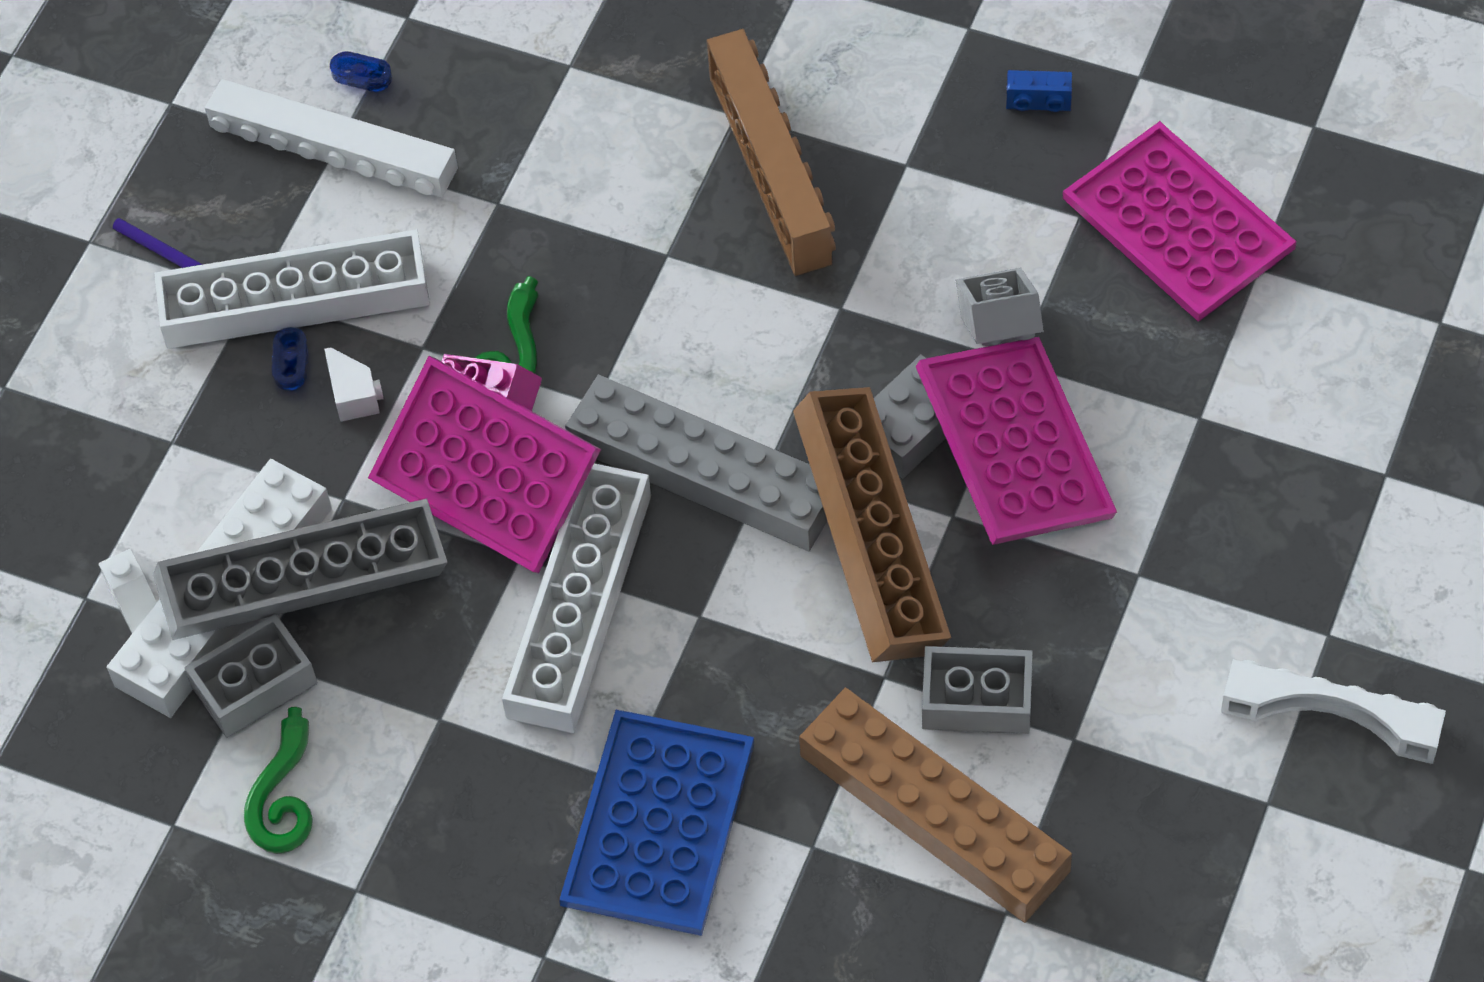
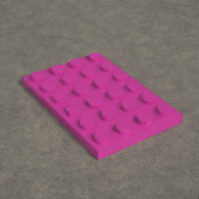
M1161 121L1063 191V199L1198 322L1296 248V240Z
M1039 337L919 360L916 365L917 372L992 545L1108 520L1115 516L1117 510Z
M428 356L368 479L409 502L427 498L432 515L530 571L539 573L556 540L559 529L564 524L601 449L440 360Z

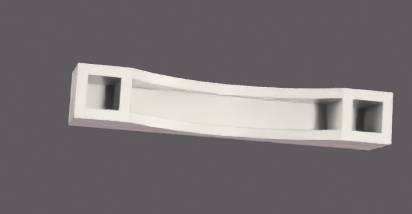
M1235 659L1232 661L1221 707L1222 713L1254 721L1288 711L1313 710L1332 713L1353 720L1371 730L1386 742L1397 756L1430 764L1434 762L1446 710L1438 709L1429 703L1417 704L1402 700L1392 694L1380 695L1371 693L1359 686L1347 687L1331 683L1322 677L1309 678L1297 675L1288 669L1281 668L1276 670L1260 666L1255 661H1239Z

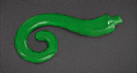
M527 276L524 283H516L511 291L507 304V321L519 352V365L535 374L537 350L529 323V316L539 297L538 292L535 290L538 281L531 276ZM487 351L475 357L477 359L512 363L504 353L499 351Z
M300 707L288 708V717L281 721L279 750L253 784L244 807V824L250 839L266 852L274 854L287 853L301 846L308 838L313 823L312 813L307 803L293 796H284L272 803L268 811V819L273 825H278L282 821L283 815L288 812L296 814L297 823L290 832L286 834H273L266 829L263 822V808L268 796L301 760L308 744L309 721L302 717V708Z

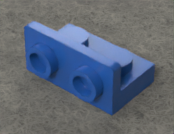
M1008 70L1006 109H1017L1020 111H1071L1072 72Z

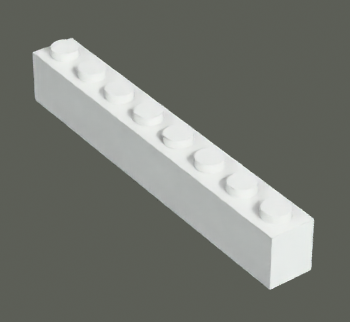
M224 79L220 80L205 106L209 125L218 132H228L241 136L247 141H258L270 145L277 150L294 152L306 159H316L329 163L335 168H346L356 171L365 177L379 178L394 186H405L415 189L424 195H434L442 198L458 169L453 148Z

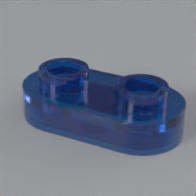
M344 51L336 54L330 61L332 78L340 84L378 92L386 89L392 82L391 68L385 60Z
M288 327L280 330L274 337L272 375L275 384L279 388L295 390L301 387L307 378L308 342L302 330ZM292 346L296 347L294 350L288 349Z

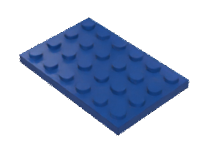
M616 709L559 899L560 906L702 936L754 748V737Z

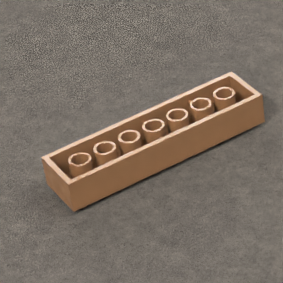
M744 29L707 39L711 83L794 275H801L832 265V251L836 250L834 238L831 232L835 231L833 218L830 212L824 213L822 208L824 201L819 187L813 188L811 183L813 177L808 162L802 163L800 156L802 152L797 137L791 138L789 131H791L788 116L785 112L780 113L779 111L780 101L775 88L770 89L768 86V72L764 63L759 64L757 61L759 56L754 40H748Z
M870 387L809 392L793 410L872 663L924 657L925 646L942 647L951 639V635Z
M846 687L799 736L800 756L1022 922L1026 923L1070 873L1072 853Z

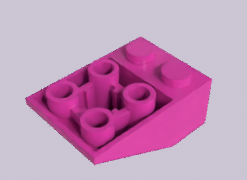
M449 354L443 355L441 362L532 411L542 377L518 364Z

